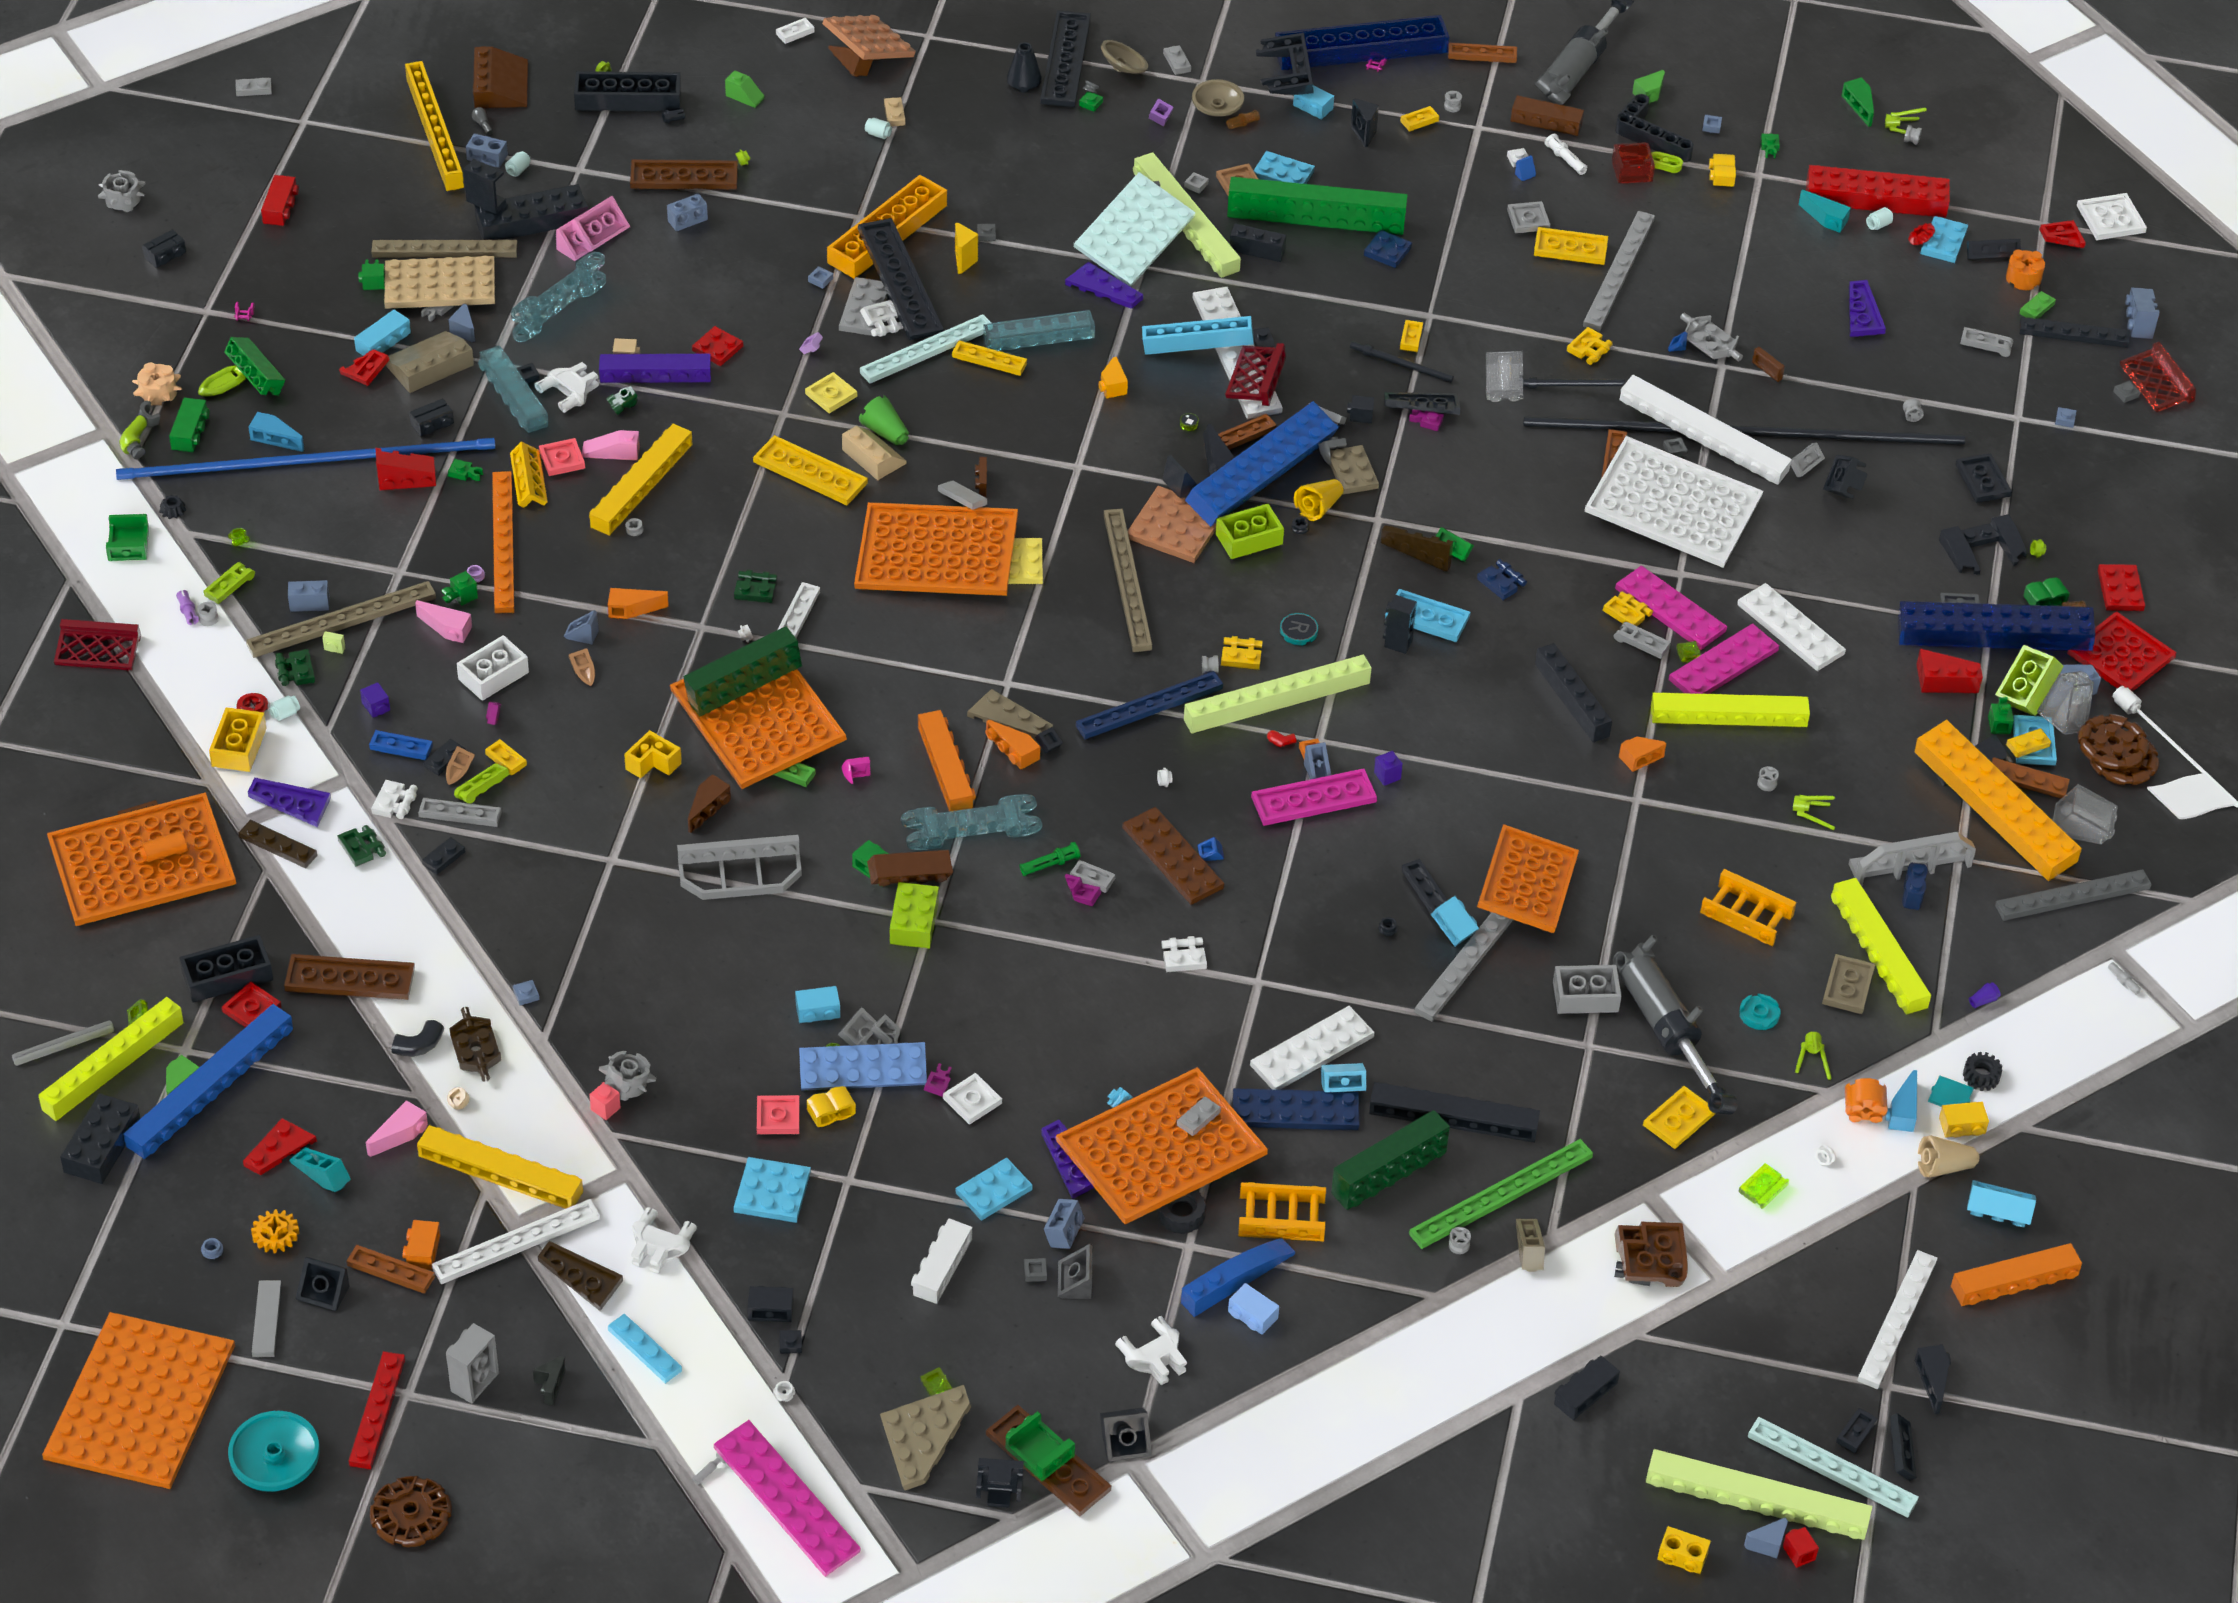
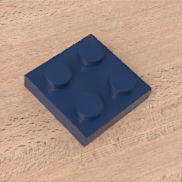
M1380 230L1364 250V256L1396 268L1412 248V242Z

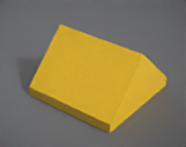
M955 223V254L958 274H962L978 261V234L960 223Z

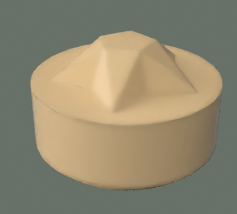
M460 1087L452 1089L447 1096L448 1104L456 1110L466 1107L470 1099L469 1094Z

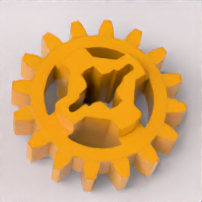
M277 1209L274 1210L273 1214L266 1211V1216L259 1215V1222L254 1221V1228H251L253 1242L257 1243L259 1249L264 1247L265 1252H268L270 1249H273V1253H276L277 1249H281L284 1252L285 1246L293 1247L292 1241L298 1240L299 1227L297 1219L293 1218V1214L286 1216L285 1210L281 1214L278 1213Z

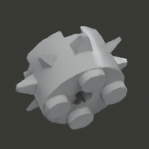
M119 170L118 174L113 175L109 173L103 179L102 184H99L103 191L98 195V198L105 199L108 208L125 212L132 211L133 207L140 202L141 196L145 195L140 192V188L145 185V181H138L135 174L130 171Z
M621 1051L609 1056V1064L600 1066L599 1071L606 1075L604 1083L620 1093V1100L626 1101L629 1098L637 1097L646 1092L647 1083L656 1081V1077L650 1074L649 1068L651 1065L641 1054L637 1053L635 1056L626 1054L627 1051Z

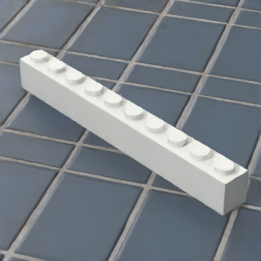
M1632 375L1622 387L1619 400L1626 405H1630L1641 413L1647 414L1656 421L1701 443L1703 446L1714 450L1721 456L1729 458L1736 464L1742 465L1751 472L1766 478L1768 481L1779 485L1789 472L1792 459L1641 378Z

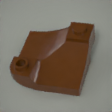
M1641 1221L1639 1226L1618 1225L1614 1236L1616 1252H1619L1625 1281L1662 1282L1665 1284V1287H1679L1683 1285L1688 1273L1683 1223Z

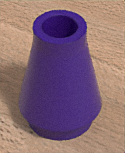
M1986 983L1973 996L1969 997V1002L1973 1008H1977L1997 1001L2001 993L1995 983Z

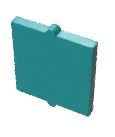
M1939 1075L1935 1086L1931 1088L1932 1093L1928 1102L1940 1107L1942 1105L1970 1103V1097L1974 1088Z

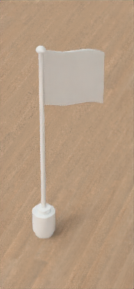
M2124 686L2119 687L2113 693L2112 697L2118 706L2127 714H2135L2137 712L2201 772V774L2182 777L2163 785L2147 787L2178 819L2193 818L2215 809L2230 806L2238 808V801L2140 710L2141 699Z

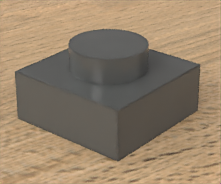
M977 224L978 241H996L995 224Z
M2130 381L2115 386L2113 391L2124 403L2136 399L2140 395V391Z
M1682 438L1665 440L1663 443L1667 453L1677 457L1687 455L1688 450Z
M1046 1258L1024 1259L1025 1282L1047 1281Z

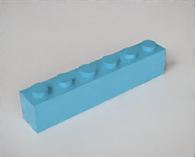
M1251 316L1142 326L1145 355L1254 344Z

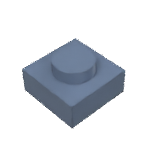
M1705 115L1702 131L1720 133L1722 117Z
M819 266L808 276V282L822 289L833 280V273Z
M2058 407L2055 425L2073 428L2076 410Z
M533 980L513 985V991L519 1005L539 1000V994Z

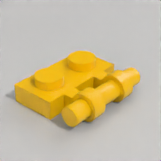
M1587 327L1567 346V352L1580 359L1585 355L1589 358L1586 359V362L1592 365L1600 360L1602 354H1606L1610 350L1613 343L1610 340L1602 341V334Z
M1623 591L1620 592L1618 597L1614 596L1603 606V611L1619 622H1628L1635 626H1638L1645 620V615L1650 617L1653 613V610L1648 608L1647 604L1644 602L1640 603L1634 599L1633 595L1630 593L1626 594Z
M1232 636V638L1224 637V645H1231V647L1223 646L1221 666L1259 670L1261 650H1254V648L1262 649L1263 641L1255 640V638L1239 639L1238 636ZM1237 646L1248 647V649L1237 648Z

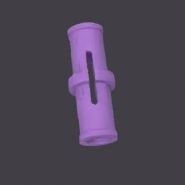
M183 590L185 596H183L182 591L177 592L176 597L180 603V611L184 614L187 624L192 625L190 619H192L193 624L198 623L199 618L195 612V604L190 600L188 591Z

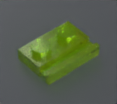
M1764 1163L1739 1187L1738 1192L1754 1204L1760 1205V1208L1763 1209L1788 1186L1789 1179H1784L1781 1177L1782 1174Z

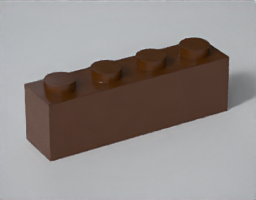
M1517 95L1512 107L1511 122L1578 136L1583 122L1584 110Z
M949 850L877 854L867 861L871 885L887 886L898 882H917V884H923L932 880L940 883L946 881L953 873Z

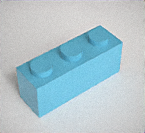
M396 310L391 311L354 337L356 351L363 356L373 349L381 353L385 352L411 333L410 320Z

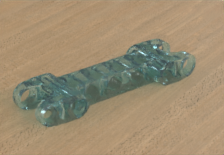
M592 252L576 262V270L538 297L529 296L518 303L511 310L512 320L519 322L513 329V338L519 342L531 339L542 331V323L580 296L589 297L603 287L606 283V275L600 272L599 269L605 263L604 255L600 252Z
M1028 794L1005 796L999 800L998 805L943 813H938L934 807H924L907 811L901 816V823L904 827L919 830L906 837L907 847L912 850L939 848L944 844V839L1005 831L1008 837L1027 836L1037 833L1043 826L1039 817L1025 815V813L1032 811L1037 806L1035 797Z

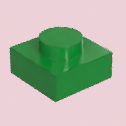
M1090 91L1079 100V106L1093 112L1103 103L1102 96Z

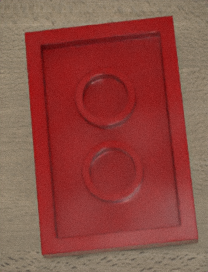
M2099 564L2098 574L2106 611H2144L2145 602L2137 565Z

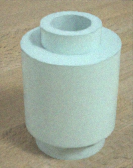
M869 118L865 124V132H868L869 135L886 139L891 135L892 127L889 122L877 118Z
M523 151L516 153L505 164L507 173L515 177L519 176L529 166L531 161L529 155Z
M1886 207L1871 213L1867 217L1866 223L1871 230H1878L1892 223L1893 213Z
M288 695L271 702L269 712L273 719L276 718L280 721L296 714L300 710V705L294 695L291 697Z

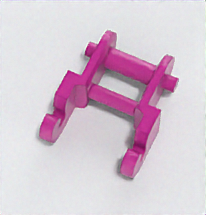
M1371 53L1366 67L1367 69H1375L1378 72L1382 70L1381 66L1385 65L1387 57L1385 56L1379 63L1372 61L1374 53Z
M236 302V315H234L236 321L239 319L250 321L251 315H254V302L251 303L248 310H240L239 302Z

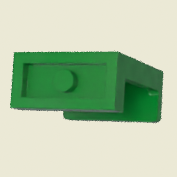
M147 514L109 515L108 542H106L108 561L147 560L149 537Z
M1038 1411L1033 1415L1027 1416L1022 1424L1010 1429L1006 1434L1005 1448L1019 1461H1024V1466L1041 1481H1044L1075 1456V1443L1069 1438L1064 1442L1041 1421V1413Z

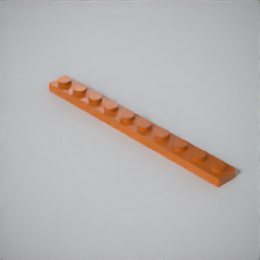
M493 472L495 613H514L512 472Z

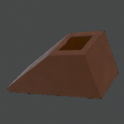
M828 46L833 55L849 70L851 75L855 77L868 75L873 59L863 60L846 46Z
M713 774L698 787L688 816V832L690 833L696 828L701 827L704 821L715 815L717 810L723 805L728 804L731 799L730 785Z

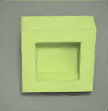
M325 631L323 635L324 650L343 654L345 650L344 635Z

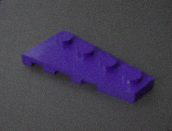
M1087 262L1065 279V285L1071 287L1074 285L1083 292L1087 290L1094 292L1097 297L1110 298L1111 302L1130 309L1143 300L1142 293L1090 262Z
M1850 281V337L1885 334L1886 327L1868 281Z
M254 777L248 790V797L318 827L331 800V793Z
M1057 1120L1043 1127L1041 1134L1071 1198L1074 1199L1094 1187L1057 1143L1056 1135L1068 1130L1060 1120Z

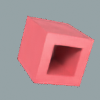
M604 1082L589 1094L591 1110L605 1120H608L621 1108L620 1093Z

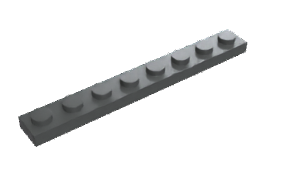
M2142 869L1998 900L1995 907L2002 920L2005 921L2148 890L2151 887V882Z

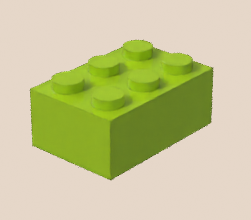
M1264 504L1217 518L1216 536L1229 557L1234 559L1282 545L1284 527L1270 505Z
M2023 645L1995 695L1998 698L2008 697L2007 704H2011V707L2036 716L2064 666L2055 657Z
M898 882L890 924V944L930 949L939 903V886Z

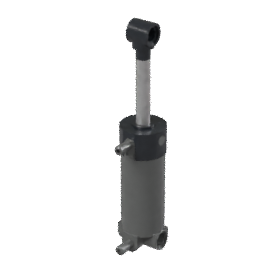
M1611 0L1612 7L1597 26L1584 25L1580 27L1546 72L1536 79L1534 85L1552 103L1563 105L1571 96L1570 92L1606 49L1607 41L1605 35L1608 34L1607 28L1619 13H1624L1634 3V0Z
M1651 935L1645 943H1639L1632 953L1617 952L1613 958V965L1617 966V972L1620 974L1622 981L1651 1025L1654 1034L1666 1053L1669 1055L1684 1053L1710 1094L1708 1107L1711 1112L1726 1115L1733 1114L1738 1106L1736 1097L1732 1094H1727L1724 1088L1719 1087L1694 1047L1702 1035L1695 1020L1703 1012V1009L1700 1006H1696L1689 1013L1654 960L1655 955L1651 948L1658 940L1657 937Z

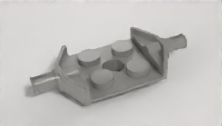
M1686 313L1681 315L1680 319L1687 323L1685 330L1688 333L1687 340L1712 359L1729 358L1732 356L1739 362L1743 358V355L1735 350L1739 336L1737 335L1736 339H1734L1711 322V315L1691 318Z

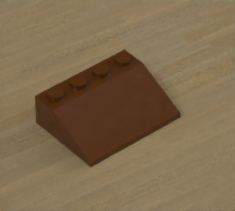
M475 47L474 107H527L528 59L495 47Z

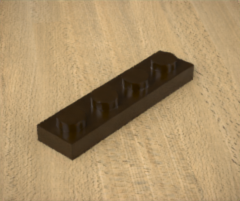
M251 819L239 831V838L305 869L318 856L317 850Z

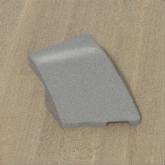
M861 1007L838 1035L850 1046L897 1044L900 1028L886 1014L876 1021Z

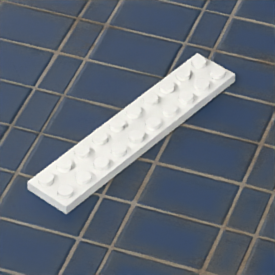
M1228 287L1193 292V300L1202 320L1241 317ZM1243 345L1215 348L1229 380L1232 377ZM1246 352V353H1245V355H1246L1247 357H1249V356H1251V355L1254 354V353H1250V352ZM1257 358V359L1253 360L1252 362L1255 364V363H1257V362H1259V361H1261V360H1260L1259 358ZM1247 363V364L1241 366V368H1242V369H1245V368L1249 367L1250 365ZM1264 366L1259 367L1260 370L1265 369ZM1253 370L1247 374L1251 376L1257 372ZM1244 376L1237 378L1238 381L1245 379ZM1259 377V378L1255 379L1254 381L1257 383V382L1263 380V378H1262V377ZM1249 382V383H1247V384H1245V385H1243V386H1244L1245 388H1247V387L1251 386L1252 384ZM1237 388L1234 391L1239 392L1241 389ZM1255 389V390L1251 391L1250 393H1252V394H1258L1259 391H1258L1257 389ZM1275 391L1270 406H1262V401L1238 399L1247 419L1257 418L1265 414L1274 415L1282 413L1283 407Z

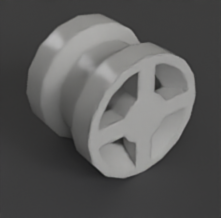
M1448 91L1445 94V110L1458 112L1461 109V93L1458 91Z
M1908 125L1904 142L1910 141L1918 145L1922 128L1918 127L1916 129Z
M1909 399L1904 402L1903 410L1906 420L1910 422L1919 421L1924 415L1920 401L1918 399Z
M203 602L198 606L199 622L202 625L212 626L218 622L217 606L213 602Z
M1218 655L1211 658L1202 656V675L1212 671L1218 675Z
M1769 766L1761 768L1757 782L1758 787L1763 791H1773L1777 787L1778 771Z
M1464 1227L1452 1229L1448 1246L1453 1253L1464 1254L1469 1250L1471 1241L1470 1231Z

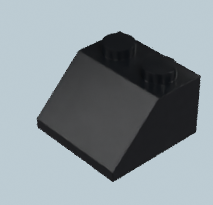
M1144 1408L1100 1413L1102 1437L1108 1462L1152 1456L1148 1413Z

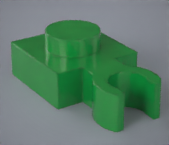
M1762 133L1761 150H1765V158L1768 157V154H1772L1775 159L1780 146L1779 134Z
M454 459L448 470V477L464 481L468 477L475 481H480V475H483L481 467H473L472 463Z

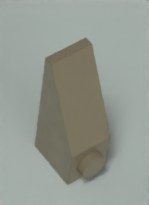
M1516 1219L1522 1270L1529 1272L1544 1270L1545 1245L1538 1220Z

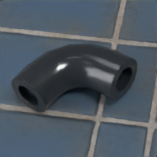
M427 1020L418 1035L405 1036L396 1034L391 1052L392 1054L409 1057L426 1054L436 1047L445 1028L438 1021Z

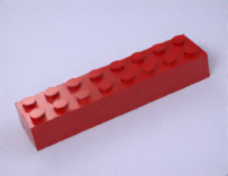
M1809 165L1806 191L1846 205L1852 209L1877 211L1886 207L1892 213L1942 218L1947 216L1950 203V179Z

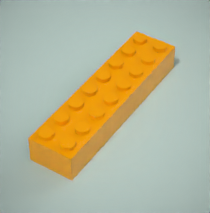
M922 175L917 176L827 247V263L855 279V277L861 275L874 264L858 231L859 224L892 218L903 241L947 206V190Z

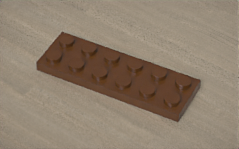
M632 160L630 188L737 190L738 161Z
M1157 807L1123 822V829L1190 905L1224 889V882Z
M291 954L284 988L285 991L409 1000L415 963Z
M1019 1405L1015 1406L986 1430V1436L1015 1461L1019 1460L1005 1448L1008 1431L1018 1427L1029 1416ZM1076 1454L1044 1481H1041L1024 1466L1027 1472L1079 1517L1112 1489V1485Z

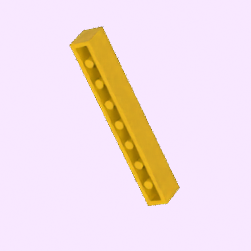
M672 424L666 429L662 436L654 441L652 447L644 452L642 458L633 464L630 471L622 476L618 484L612 487L607 496L603 497L600 503L590 511V527L610 536L692 446V431L676 424Z
M429 1125L417 1143L418 1155L421 1158L565 1209L576 1205L583 1194L582 1179L575 1175H569L560 1172L556 1168H549L536 1161H529L521 1158L519 1155H512L499 1148H493L479 1141L464 1138L460 1134L447 1132L440 1127L436 1128Z

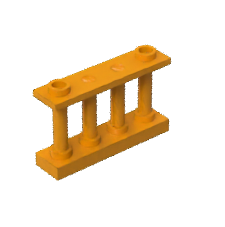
M1724 869L1720 875L1718 885L1721 889L1713 900L1704 897L1700 913L1773 946L1777 931L1774 930L1782 917L1791 920L1795 912L1796 902ZM1728 892L1739 896L1731 909L1720 905ZM1746 900L1757 905L1749 917L1738 913ZM1764 908L1775 913L1767 926L1756 921Z
M1241 1182L1240 1199H1246V1217L1239 1218L1238 1236L1324 1242L1325 1222H1318L1319 1203L1325 1204L1326 1187ZM1255 1199L1268 1200L1267 1218H1254ZM1276 1201H1289L1288 1220L1276 1219ZM1298 1202L1310 1203V1221L1297 1220Z

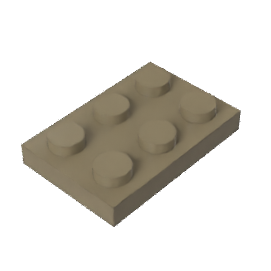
M1363 445L1330 450V466L1336 480L1340 481L1343 486V495L1378 489L1379 482Z
M1835 954L1822 1004L1862 1014L1875 964Z

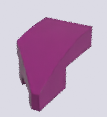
M489 702L486 715L488 724H498L501 703Z
M1065 875L1074 901L1093 906L1101 894L1100 887L1082 883L1081 877Z

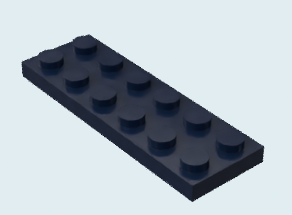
M1233 1088V1109L1248 1127L1359 1130L1358 1092Z

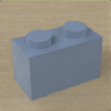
M327 580L288 582L290 612L329 610L330 596Z

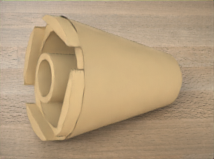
M1932 1135L1924 1136L1919 1143L1918 1154H1921V1161H1918V1167L1924 1177H1935L1972 1169L1979 1162V1153L1971 1146Z

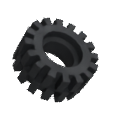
M1978 1052L1977 1055L1973 1053L1971 1057L1967 1058L1963 1076L1964 1081H1968V1086L1974 1085L1973 1088L1975 1090L1979 1087L1980 1091H1984V1088L1987 1091H1990L1991 1087L1993 1089L1996 1088L2001 1078L2003 1066L2000 1064L1999 1059L1995 1060L1993 1054L1989 1057L1987 1052H1985V1055H1982V1052ZM1975 1069H1985L1990 1074H1980Z

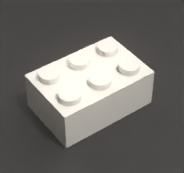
M503 635L457 663L458 679L483 701L529 673L528 657Z

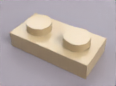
M901 97L884 99L886 118L890 126L905 125Z

